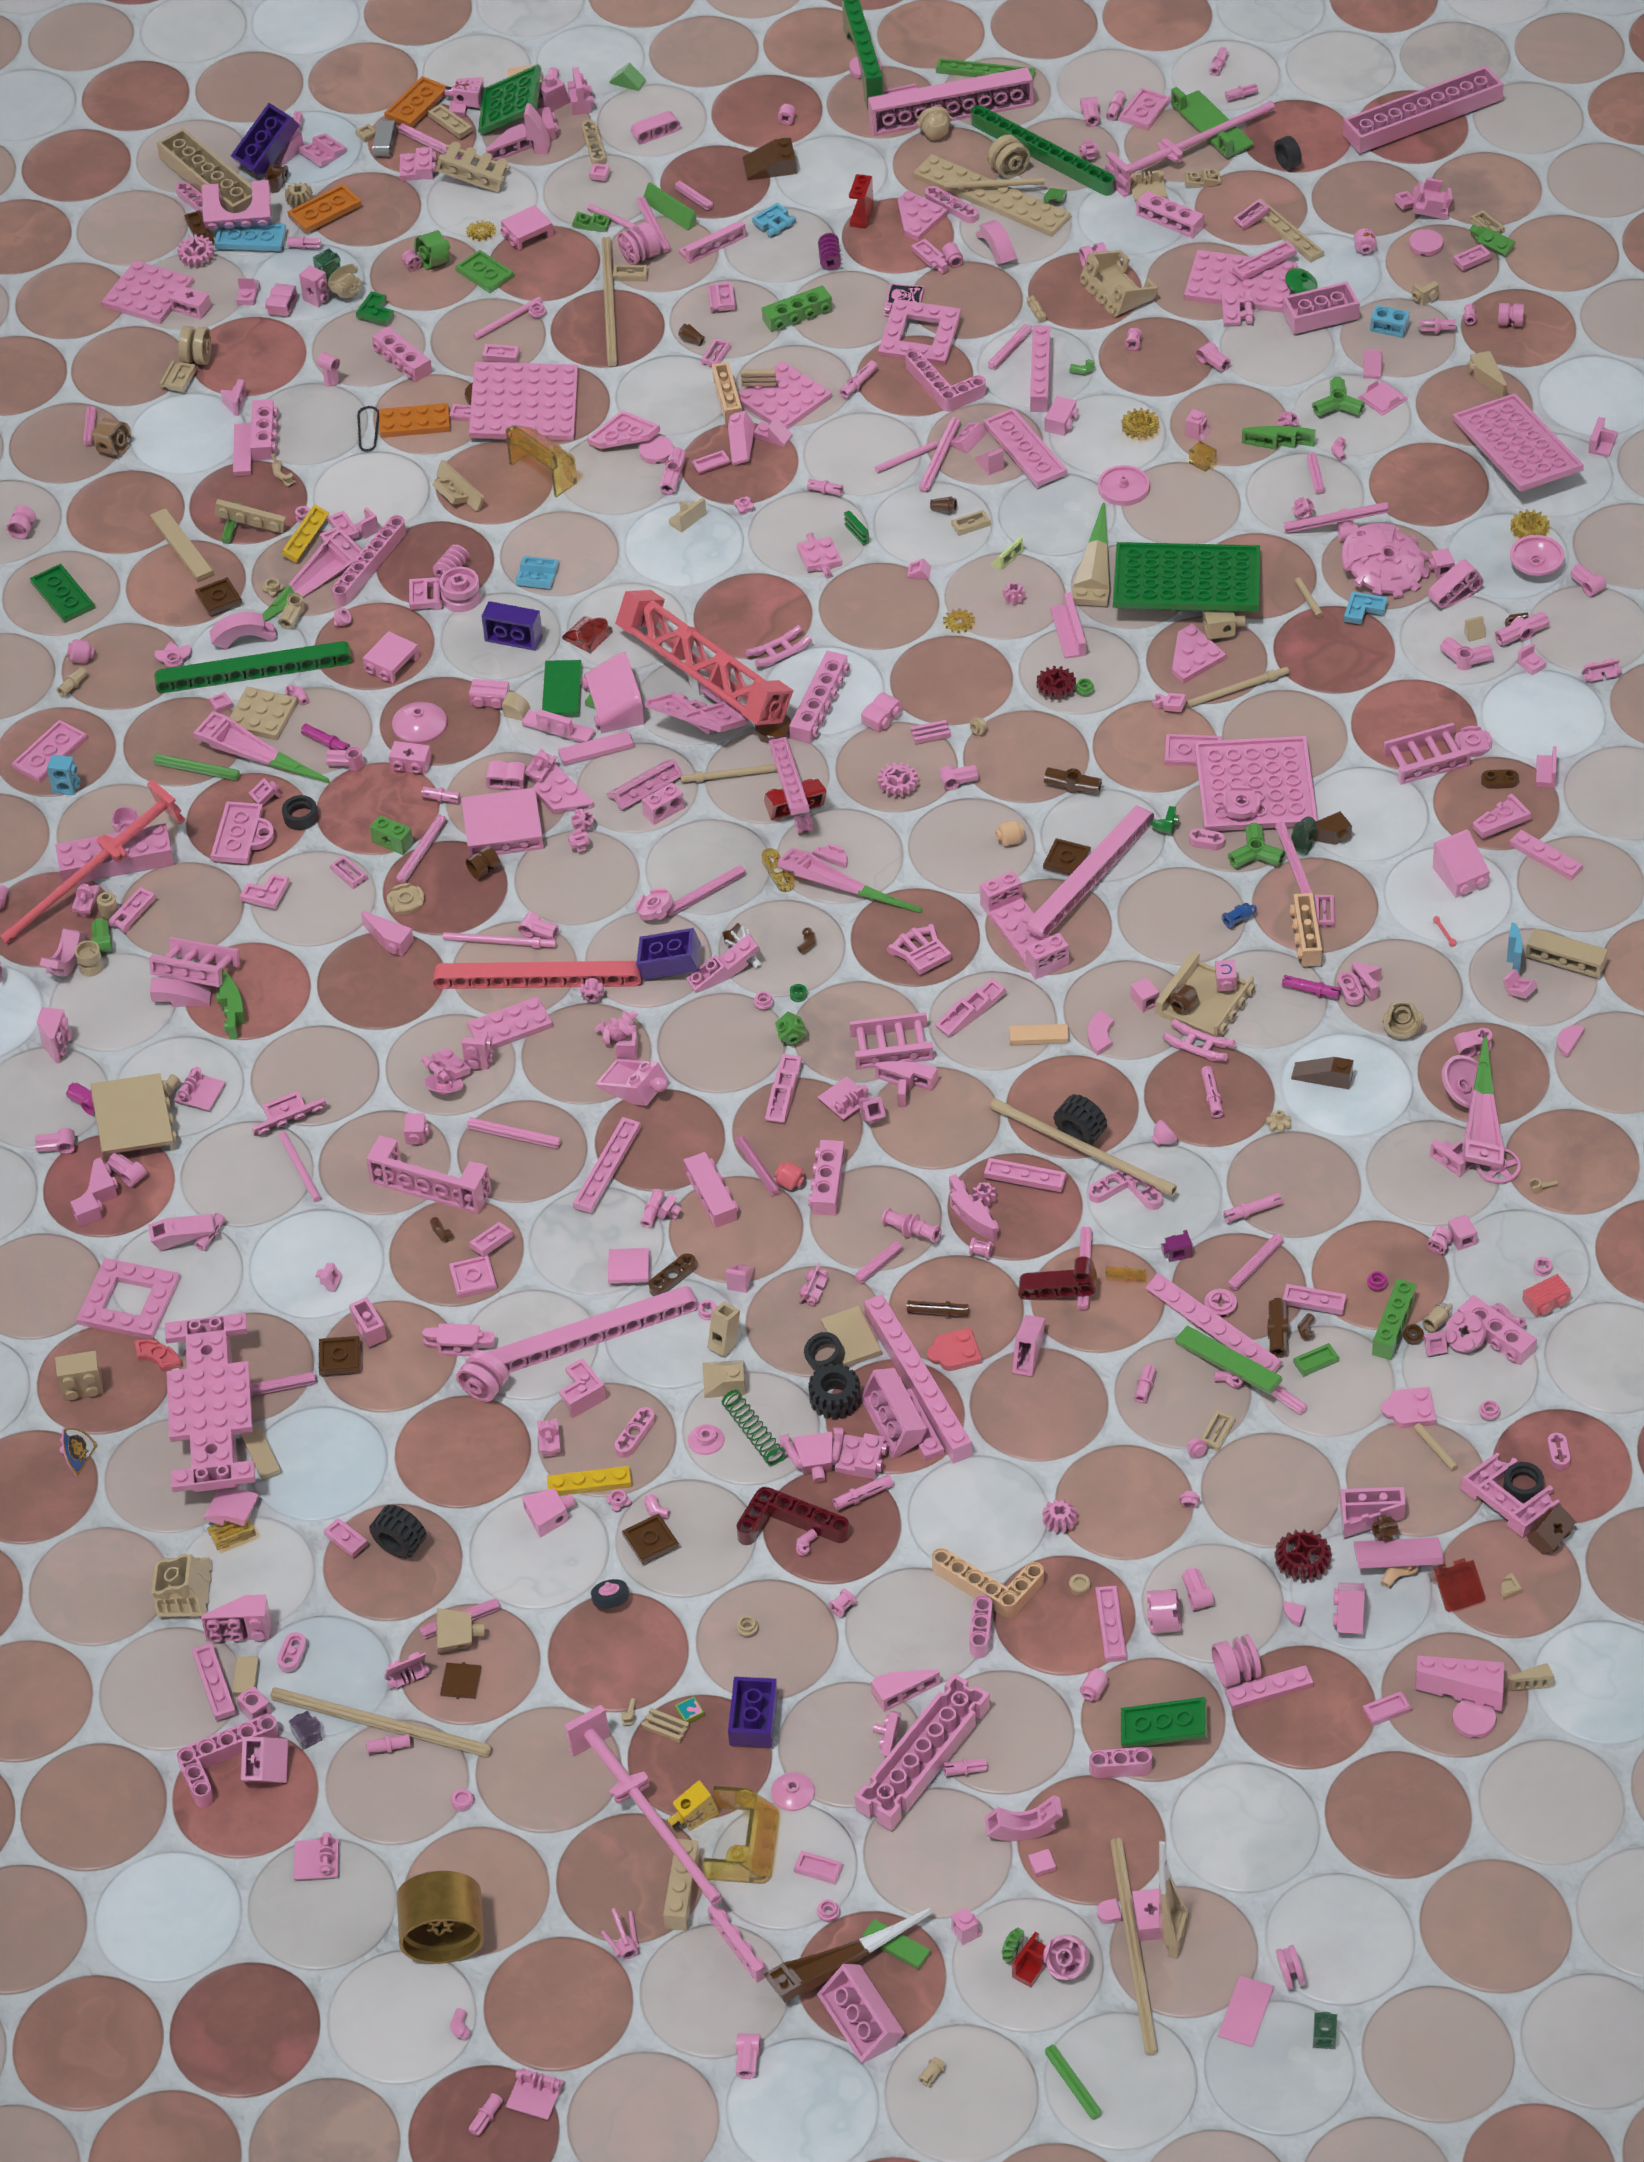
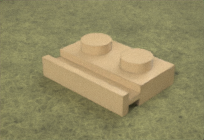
M172 360L160 382V387L162 389L167 387L168 390L184 392L196 371V365L184 362L175 363Z

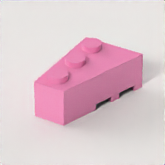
M1404 1487L1340 1489L1343 1538L1372 1529V1524L1378 1521L1377 1516H1391L1395 1521L1404 1519L1406 1505Z

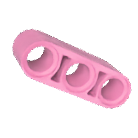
M666 111L634 123L630 131L637 141L643 144L676 132L680 128V122L671 111Z
M979 1595L973 1601L969 1642L970 1653L975 1658L986 1657L989 1652L993 1612L992 1600L986 1595Z
M1145 1747L1097 1750L1089 1756V1772L1094 1778L1143 1776L1152 1770V1753Z

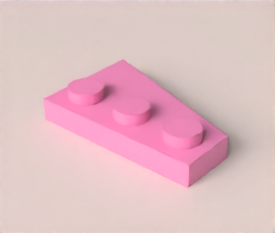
M1511 793L1507 796L1505 802H1499L1493 811H1487L1473 822V829L1483 839L1530 820L1531 812Z

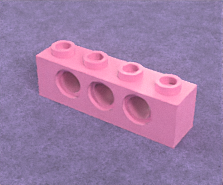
M1146 191L1136 201V215L1190 238H1194L1204 228V214L1152 192Z
M389 326L372 335L374 350L382 354L387 361L393 363L397 369L403 371L408 378L417 382L432 373L430 359Z
M273 399L252 400L250 438L252 461L273 460L271 454L276 452V442L274 440H277V432L274 429L278 427L277 418H275L278 417V407L274 406Z
M820 1140L819 1148L816 1147L815 1159L818 1160L817 1163L813 1164V1175H815V1178L811 1179L813 1194H809L808 1205L812 1206V1214L836 1216L845 1156L844 1141Z
M1472 1295L1458 1308V1312L1470 1311L1482 1318L1484 1327H1486V1338L1484 1341L1490 1344L1493 1349L1506 1355L1510 1361L1521 1365L1536 1351L1537 1338L1475 1295Z

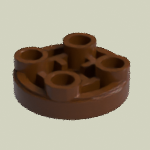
M785 714L783 723L755 724V731L759 736V740L761 742H768L769 740L786 737L788 740L791 719Z

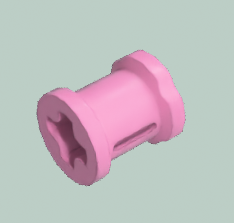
M1130 328L1127 332L1128 338L1125 340V347L1128 350L1135 351L1140 347L1139 340L1142 338V331L1138 328Z
M972 1238L969 1254L982 1255L989 1259L993 1249V1241L984 1242L977 1240V1238Z
M842 1589L840 1595L834 1601L829 1602L828 1607L836 1616L842 1617L844 1611L850 1605L853 1606L856 1603V1599L851 1592Z

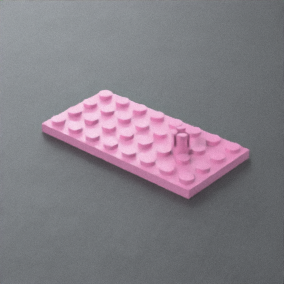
M1516 393L1453 414V421L1520 492L1584 470V464Z

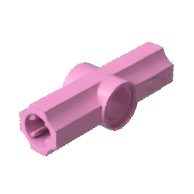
M675 447V449L671 450L669 459L665 462V471L659 487L660 491L664 492V494L671 495V493L675 492L677 483L681 480V471L687 455L686 451L682 448Z
M1540 612L1526 619L1517 617L1512 621L1511 625L1495 631L1496 641L1500 646L1517 639L1526 641L1532 637L1534 632L1548 627L1550 621L1545 612Z

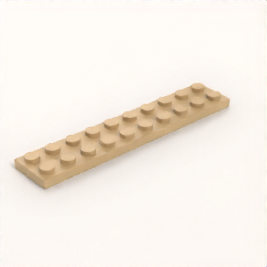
M933 154L913 172V178L936 186L950 194L1051 237L1071 218L1070 212L1049 203H1044L1037 198L1008 186L964 188V190H957V188L944 189V182L992 179Z

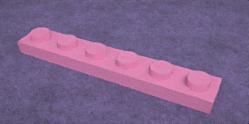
M622 1117L574 1200L573 1208L592 1214L641 1128L640 1122Z

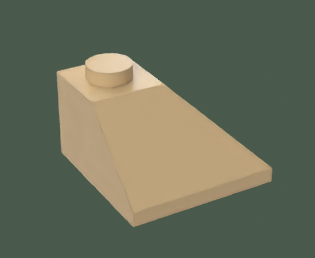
M743 1360L702 1363L704 1398L724 1397L725 1394L732 1390H739L742 1395H745Z

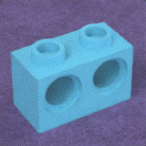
M1376 305L1371 316L1370 331L1404 338L1409 326L1410 312Z
M52 754L47 766L52 793L74 795L76 788L80 786V778L77 776V765H75L74 758Z

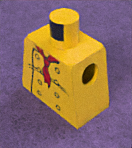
M699 1780L674 1800L672 1804L676 1813L670 1816L667 1821L673 1830L683 1823L689 1830H693L720 1813L711 1794Z

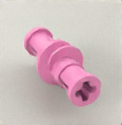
M886 1208L882 1214L881 1223L900 1229L904 1237H911L915 1234L936 1243L941 1236V1227L939 1225L927 1224L922 1220L920 1221L919 1214H914L913 1216L911 1214H899L891 1208Z

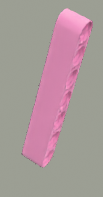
M394 515L389 518L333 585L332 593L335 605L340 607L348 605L405 537L406 527L402 516Z

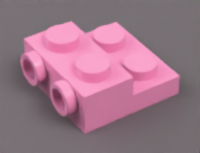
M432 147L416 148V153L400 154V181L433 179V172H436V162H434L437 161L436 151H433Z
M865 1433L862 1438L845 1434L839 1459L835 1465V1472L876 1479L877 1472L882 1470V1456H886L888 1450V1443H885V1437Z

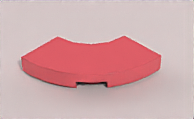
M155 1340L134 1341L139 1361H152L160 1367L162 1372L182 1367L179 1356L170 1346L167 1347Z

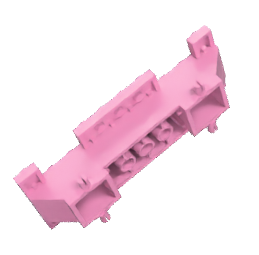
M246 1313L165 1323L166 1344L186 1341L187 1369L167 1371L170 1442L190 1440L191 1468L171 1471L172 1492L187 1490L202 1492L239 1487V1484L256 1482L254 1460L238 1462L235 1434L253 1432L248 1361L232 1362L229 1336L248 1334Z

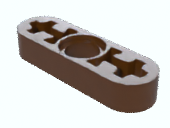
M689 1253L679 1256L649 1281L650 1294L656 1296L674 1288L695 1271L696 1258ZM671 1272L678 1274L675 1278H669L667 1275Z

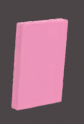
M1141 88L1119 115V121L1149 130L1169 105L1171 97Z
M1166 734L1164 765L1197 766L1195 742L1222 740V736Z

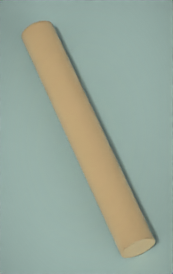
M1300 577L1296 578L1295 583L1317 618H1321L1323 613Z
M1417 1423L1414 1426L1416 1432L1451 1471H1455L1458 1468L1455 1461L1420 1423Z

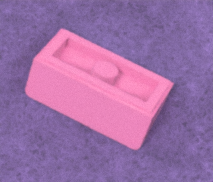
M968 423L951 441L950 446L966 453L969 452L986 434L982 423Z

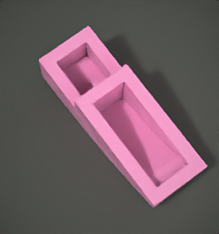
M527 103L524 112L527 140H533L535 153L548 154L551 143L546 125L535 108Z
M152 977L150 996L152 1002H171L172 1007L210 1006L212 990L207 987L178 979Z
M878 1062L875 1064V1078L898 1086L899 1079H906L907 1090H911L915 1085L932 1091L938 1082V1068L915 1062Z

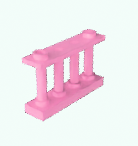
M1454 723L1384 742V757L1394 755L1400 766L1398 767V782L1400 785L1470 766L1471 753L1469 749L1459 750L1452 739L1454 738ZM1445 740L1451 753L1442 755L1435 743ZM1428 745L1434 757L1424 760L1418 748ZM1411 750L1417 762L1407 765L1401 752Z
M175 937L168 938L170 951L165 956L152 954L149 957L151 975L220 987L223 984L222 970L226 966H240L238 949ZM175 956H178V957H183V958H182V959H176V958H174V957H175ZM192 959L200 960V962H199V963H197V962H192L191 960H192ZM208 963H216L217 965H208Z
M926 1012L849 1022L850 1036L857 1037L860 1050L855 1051L856 1070L873 1068L878 1062H921L933 1060L932 1042H925L923 1028H927ZM915 1029L917 1043L906 1045L903 1031ZM896 1032L898 1046L886 1047L884 1033ZM876 1034L879 1048L867 1050L865 1035Z

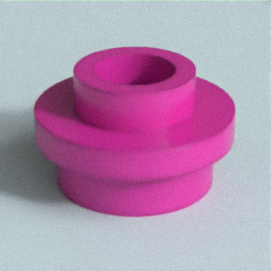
M1374 1271L1368 1276L1367 1285L1373 1290H1383L1387 1286V1277L1380 1271Z

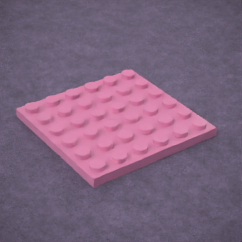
M474 362L469 438L574 441L578 365Z
M1306 736L1195 742L1204 829L1211 831L1243 830L1250 823H1257L1262 828H1276L1275 825L1282 821L1285 822L1286 827L1308 826V824L1317 821ZM1237 785L1251 787L1252 791L1260 796V808L1256 816L1245 819L1229 818L1222 805L1224 793H1227L1232 787ZM1239 800L1240 804H1244L1243 800Z

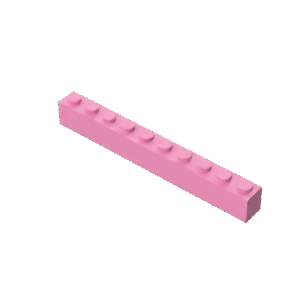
M883 1294L864 1301L866 1319L908 1389H912L953 1464L972 1457V1442Z

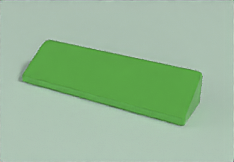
M650 182L647 184L644 197L650 207L687 231L697 225L695 211Z

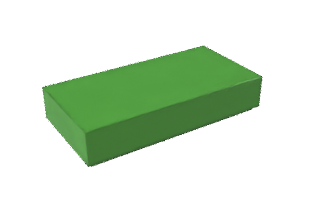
M1330 1343L1293 1358L1294 1365L1303 1377L1339 1362V1356Z

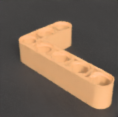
M938 1548L932 1553V1569L935 1574L973 1598L979 1595L990 1597L992 1600V1610L1006 1618L1016 1616L1044 1584V1568L1037 1562L1027 1564L1006 1587L945 1548Z

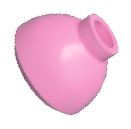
M1159 1120L1156 1123L1154 1135L1151 1138L1158 1146L1178 1141L1176 1134L1163 1120Z

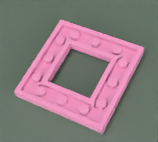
M895 299L880 343L878 355L905 359L906 350L915 348L930 363L946 365L961 317V309ZM907 319L939 323L933 345L901 341Z
M104 1258L77 1316V1325L153 1340L180 1280V1273ZM117 1282L151 1289L140 1316L105 1309Z

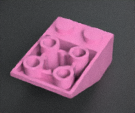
M266 1594L244 1595L201 1615L207 1642L261 1641L270 1639L271 1614Z

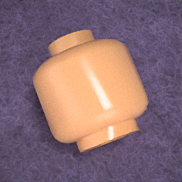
M1016 820L1001 822L998 830H995L996 839L1001 841L1003 846L1019 844L1022 838H1024L1023 826Z

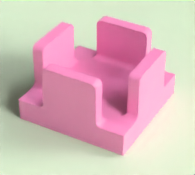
M1426 178L1424 185L1422 182H1419L1412 190L1414 213L1446 220L1448 208L1452 201V189L1448 188L1446 192L1440 191L1443 184L1442 180Z

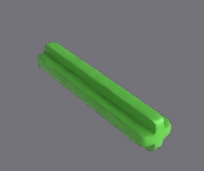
M227 519L221 536L223 543L229 544L231 542L237 525L236 521Z

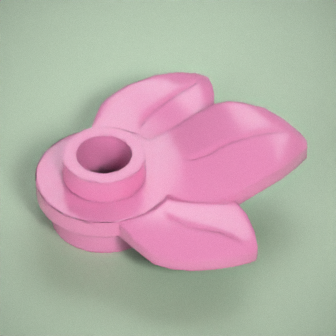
M169 642L164 650L155 651V657L158 661L164 662L169 668L178 667L185 658L189 657L191 648L189 644L179 648L173 642Z

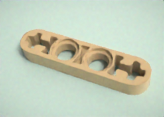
M586 120L582 123V133L591 164L605 165L606 157L597 124L593 120Z

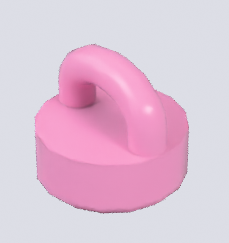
M339 608L334 612L335 626H346L351 622V614L346 608Z

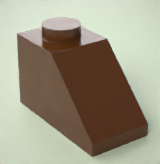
M1339 811L1308 824L1307 838L1317 842L1337 845L1352 838V825L1343 813Z

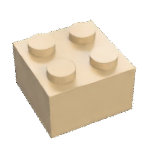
M96 1350L55 1357L57 1379L63 1401L104 1394L102 1373Z

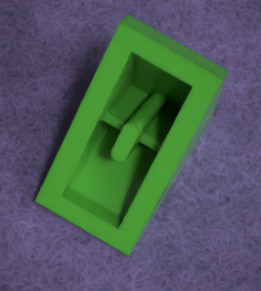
M628 63L616 71L609 83L640 91L646 79L631 63Z

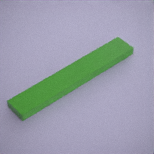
M939 58L936 73L979 77L1027 67ZM1028 68L1034 79L1035 68Z
M1188 1325L1175 1338L1176 1344L1269 1395L1283 1381L1282 1377Z

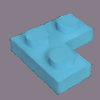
M1352 591L1344 614V621L1362 624L1365 612L1383 615L1388 597Z

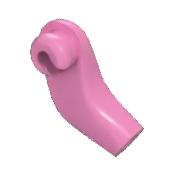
M1496 1303L1491 1306L1519 1327L1526 1325L1525 1318L1512 1315L1503 1304Z

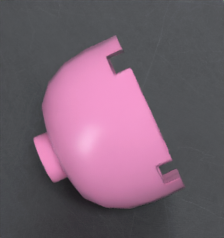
M1064 1934L1048 1942L1044 1949L1043 1958L1052 1976L1061 1980H1070L1079 1977L1085 1972L1089 1965L1090 1954L1083 1940L1077 1936Z

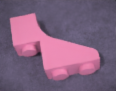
M101 1157L93 1161L88 1190L81 1197L70 1202L73 1215L80 1228L101 1220L100 1211L103 1210L101 1203L117 1197V1181L115 1177H110L111 1170L107 1163L104 1164Z

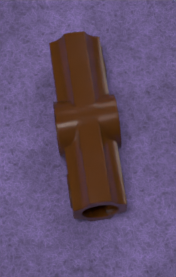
M1047 767L1044 783L1065 787V790L1069 793L1084 791L1099 794L1102 779L1082 775L1075 768L1063 771Z
M1274 1298L1269 1301L1267 1332L1269 1352L1277 1358H1282L1284 1355H1287L1289 1323L1287 1319L1286 1301L1282 1300V1298Z

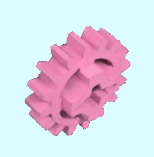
M195 234L193 238L188 236V240L182 239L183 244H178L179 260H182L183 264L188 263L189 267L192 264L195 267L198 264L203 266L204 261L209 262V258H213L214 247L208 237L204 239L203 235L197 237Z
M893 762L892 766L887 764L886 769L881 768V773L878 774V786L881 787L882 792L886 791V795L892 793L893 797H896L897 794L903 797V793L910 795V790L915 791V786H918V773L915 772L914 767L910 768V764L903 766L902 762L899 765Z

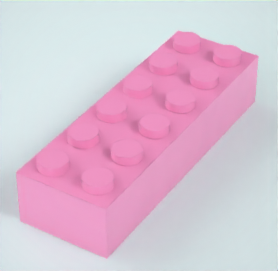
M166 823L143 828L122 846L127 856H122L123 861L121 863H117L109 856L78 883L174 865ZM121 832L111 833V834H106V835L109 836V837L115 838V837H117ZM100 836L55 844L62 883L102 851L97 842V838Z

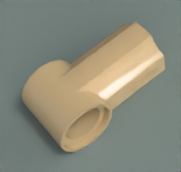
M291 593L287 597V604L278 619L279 625L284 629L289 630L293 628L298 617L305 612L303 597L300 593Z

